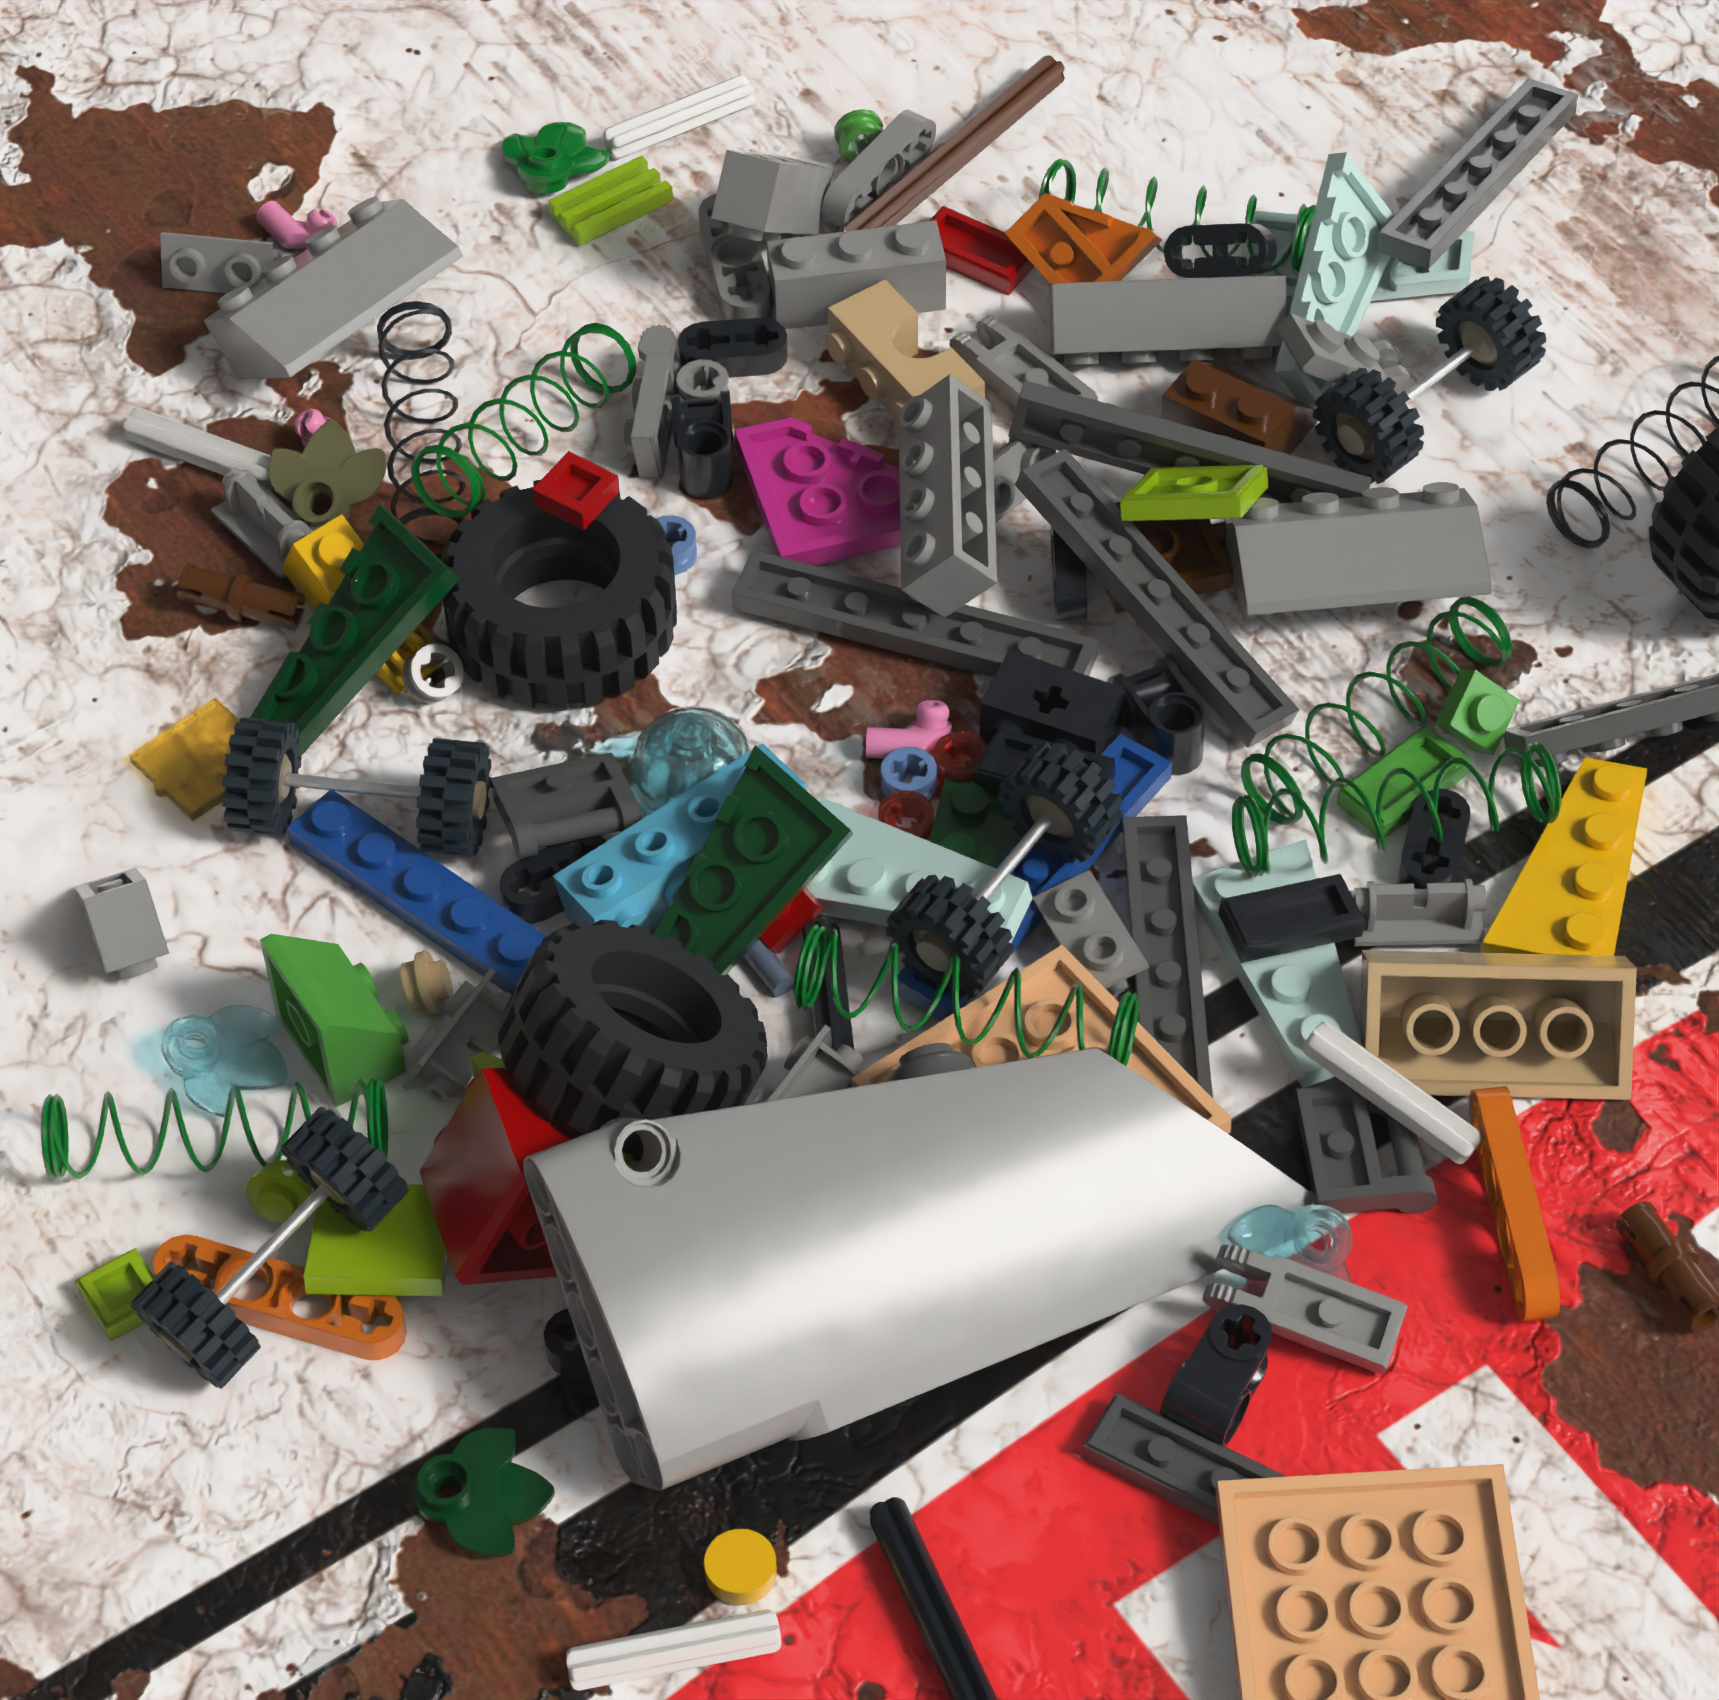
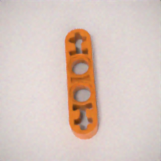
M1507 1086L1471 1090L1469 1094L1470 1124L1482 1134L1476 1152L1517 1315L1521 1321L1557 1318L1560 1311L1558 1277L1509 1089Z
M180 1235L162 1243L155 1252L153 1268L156 1276L170 1261L176 1265L179 1264L183 1268H186L190 1261L196 1262L199 1271L187 1270V1272L198 1278L207 1289H211L209 1278L215 1280V1288L211 1290L216 1294L255 1253L198 1236ZM269 1258L253 1275L265 1280L267 1283L266 1289L261 1295L250 1300H239L232 1297L225 1304L236 1313L235 1316L247 1325L366 1360L377 1361L389 1358L400 1350L405 1343L407 1335L402 1304L395 1296L306 1294L303 1277L305 1268L274 1258ZM308 1295H321L330 1302L329 1308L325 1313L312 1319L300 1318L295 1315L293 1307L298 1300ZM349 1305L351 1316L344 1315V1306ZM377 1316L385 1317L387 1327L377 1326L372 1334L364 1333L362 1323L372 1325Z

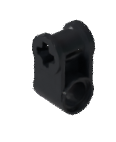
M720 391L718 397L684 400L680 394H671L675 447H678L682 489L689 496L697 499L709 500L719 498L726 494L733 484L731 443H733L730 391Z
M1164 656L1155 660L1154 667L1128 677L1120 673L1109 677L1107 682L1125 688L1123 726L1130 731L1137 743L1171 761V775H1183L1197 769L1203 760L1205 709L1184 681L1176 663L1170 657Z
M1244 1304L1230 1305L1221 1309L1212 1318L1211 1323L1190 1358L1181 1365L1175 1374L1162 1402L1160 1415L1222 1446H1226L1236 1433L1247 1411L1250 1400L1267 1371V1352L1272 1341V1330L1266 1316L1256 1308Z

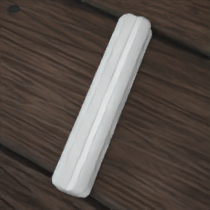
M744 75L730 78L606 128L603 132L604 145L612 158L621 159L752 106L755 102L754 87Z
M142 408L132 409L129 417L124 420L125 437L131 442L224 476L228 471L235 468L241 471L248 470L255 475L257 481L260 480L270 491L274 490L269 477L271 455Z
M1321 1022L1307 1038L1302 1049L1306 1056L1455 1163L1463 1164L1478 1147L1482 1138V1134L1478 1129L1330 1023Z
M766 1609L571 1647L566 1651V1664L573 1689L580 1691L774 1653L781 1649V1632L775 1612Z

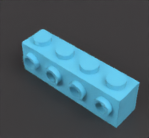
M763 743L757 746L807 790L806 784ZM752 750L553 875L566 917L572 923L587 920L592 925L599 920L617 921L621 927L628 928L634 924L648 928L650 933L656 930L668 907H671L686 879L685 874L697 852L700 853L717 822L716 817L728 794H732L746 767L744 765Z

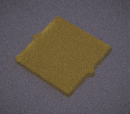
M214 698L130 754L131 764L154 784L155 793L158 797L166 796L189 819L195 821L222 802V796L225 793V787H222L223 775H226L227 766L224 762L226 753L230 754L228 743L230 736L234 735V726L237 722H240V719L217 698Z

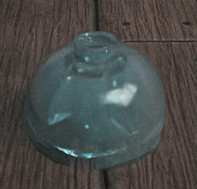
M694 705L673 708L655 717L637 738L630 765L633 793L639 799L643 813L648 816L749 752L751 746L748 737L730 717L713 708Z

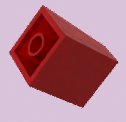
M505 1067L481 1068L480 1072L469 1082L465 1089L463 1100L447 1126L437 1134L434 1140V1147L419 1170L452 1270L462 1285L557 1277L526 1182L523 1163L525 1157L572 1140L575 1137L566 1133V1126L554 1118L549 1121L536 1110V1102L530 1096L523 1097L514 1085L513 1072H506Z

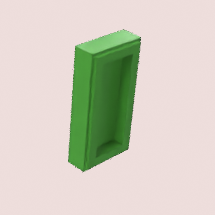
M1425 724L1351 780V782L1360 787L1376 811V801L1380 786L1387 773L1394 768H1405L1415 775L1426 790L1429 791L1433 790L1436 777L1446 761L1454 757L1462 758L1471 764V759ZM1452 764L1446 768L1442 775L1439 789L1449 790L1466 777L1470 770L1462 764ZM1396 774L1391 777L1385 788L1381 810V828L1384 839L1411 819L1414 804L1417 798L1422 795L1413 780L1405 774ZM1346 784L1338 790L1337 805L1376 835L1374 824L1364 802L1357 792Z

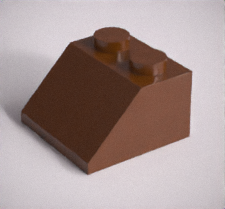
M1194 359L1162 395L1161 419L1284 452L1289 455L1293 453L1318 422L1313 419L1314 407L1224 366Z

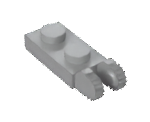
M1292 313L1277 327L1279 335L1300 370L1304 373L1336 384L1352 371H1356L1359 368H1366L1368 373L1374 369L1381 372L1382 382L1388 377L1396 382L1394 391L1398 395L1418 381L1409 368L1406 370L1405 367L1399 365L1403 359L1401 357L1402 354L1397 346H1394L1393 343L1390 344L1386 340L1381 339L1371 343L1360 334L1350 336L1336 331L1323 320L1318 319L1313 322Z
M987 315L976 323V333H978V338L981 339L982 344L976 339H972L966 332H960L949 340L950 348L952 347L986 384L1015 407L1017 406L1024 380L1098 401V396L1094 390L1020 331L1015 333L1002 321L999 322L997 317L994 318L993 315Z
M659 324L658 326L652 325V327L646 328L647 330L642 331L643 335L640 336L638 353L639 358L645 362L642 378H634L632 402L635 411L634 419H627L624 427L625 451L627 455H635L640 479H660L664 475L673 426L671 394H678L676 380L681 364L679 357L675 353L676 340L674 331L671 330V327L668 328L666 325L661 326Z
M1223 1244L1220 1247L1216 1258V1263L1220 1264V1267L1252 1281L1267 1282L1261 1298L1229 1285L1216 1282L1209 1283L1202 1297V1301L1206 1303L1205 1305L1218 1312L1230 1305L1244 1304L1254 1307L1266 1316L1271 1324L1272 1333L1383 1375L1388 1367L1408 1305L1280 1255H1277L1276 1259L1237 1245Z

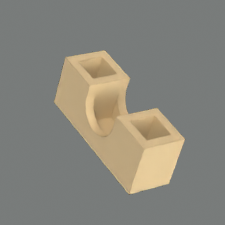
M886 279L828 307L829 334L826 335L825 342L830 356L838 365H845L857 377L863 391L871 400L877 399L892 414L898 429L899 410L907 401L914 396L921 395L949 374L985 398V381L952 347L932 357L913 358V356L918 354V312Z

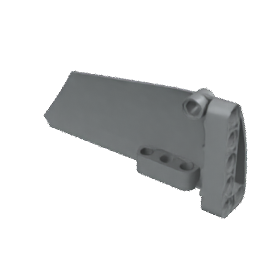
M1088 1048L651 1120L636 1118L612 1119L596 1131L524 1158L523 1163L529 1192L619 1463L633 1483L657 1491L786 1438L789 1441H798L828 1433L1225 1269L1216 1263L1219 1249L1223 1244L1237 1245L1261 1254L1302 1237L1314 1198L1311 1192L1245 1145L1098 1048ZM635 1132L643 1142L644 1152L638 1165L631 1169L623 1159L622 1148L626 1138Z

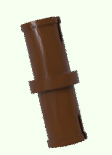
M187 564L178 581V587L186 588L185 591H177V600L179 602H188L226 612L227 618L241 623L246 618L280 626L294 632L299 627L304 613V609L296 608L297 605L303 606L305 604V595L303 593H293L256 583L252 575L239 573L236 577Z
M1639 1202L1625 1210L1621 1214L1624 1220H1617L1616 1229L1621 1236L1626 1238L1647 1266L1645 1276L1652 1286L1658 1290H1665L1687 1319V1324L1693 1331H1705L1719 1323V1313L1715 1309L1717 1307L1719 1310V1293L1697 1266L1699 1256L1690 1244L1677 1240L1658 1215L1657 1209L1651 1202Z

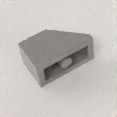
M137 868L74 887L99 960L106 973L118 970L121 979L138 976L158 967L156 958L170 954L147 880Z

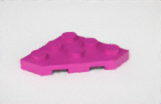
M792 417L734 430L735 447L776 556L815 566L901 546L899 468L885 463V454L842 438L839 444L812 434V425Z

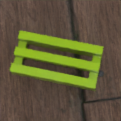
M641 155L548 200L549 215L580 247L672 202L673 188L667 180L661 182L660 173L655 168L648 169V161Z

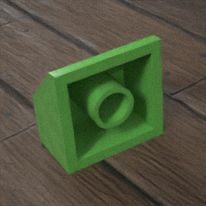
M270 934L260 939L276 1016L336 1107L352 1100L355 1084L360 1078L366 1084H368L371 1078L377 1080L378 1077L386 1083L407 1072L402 1045L409 1042L405 1026L392 1007L383 1010L375 999L378 997L376 985L363 963L360 962L353 966L339 944L278 934ZM360 1089L359 1096L363 1094L362 1089Z

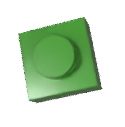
M1461 669L1435 725L1477 753L1494 755L1520 700L1477 670Z

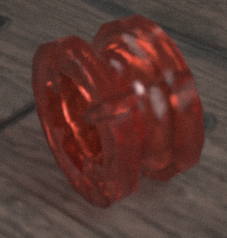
M965 731L951 732L941 737L935 744L933 758L937 765V783L941 788H943L945 777L975 782L973 771L988 747L987 743L980 736ZM958 758H966L971 760V764L965 761V767H955L951 765V761L954 764H958Z
M899 791L883 799L878 809V821L929 841L934 823V808L931 801L915 791ZM904 817L916 819V823L911 821V827L909 828L897 826V823L899 825L902 824V818Z

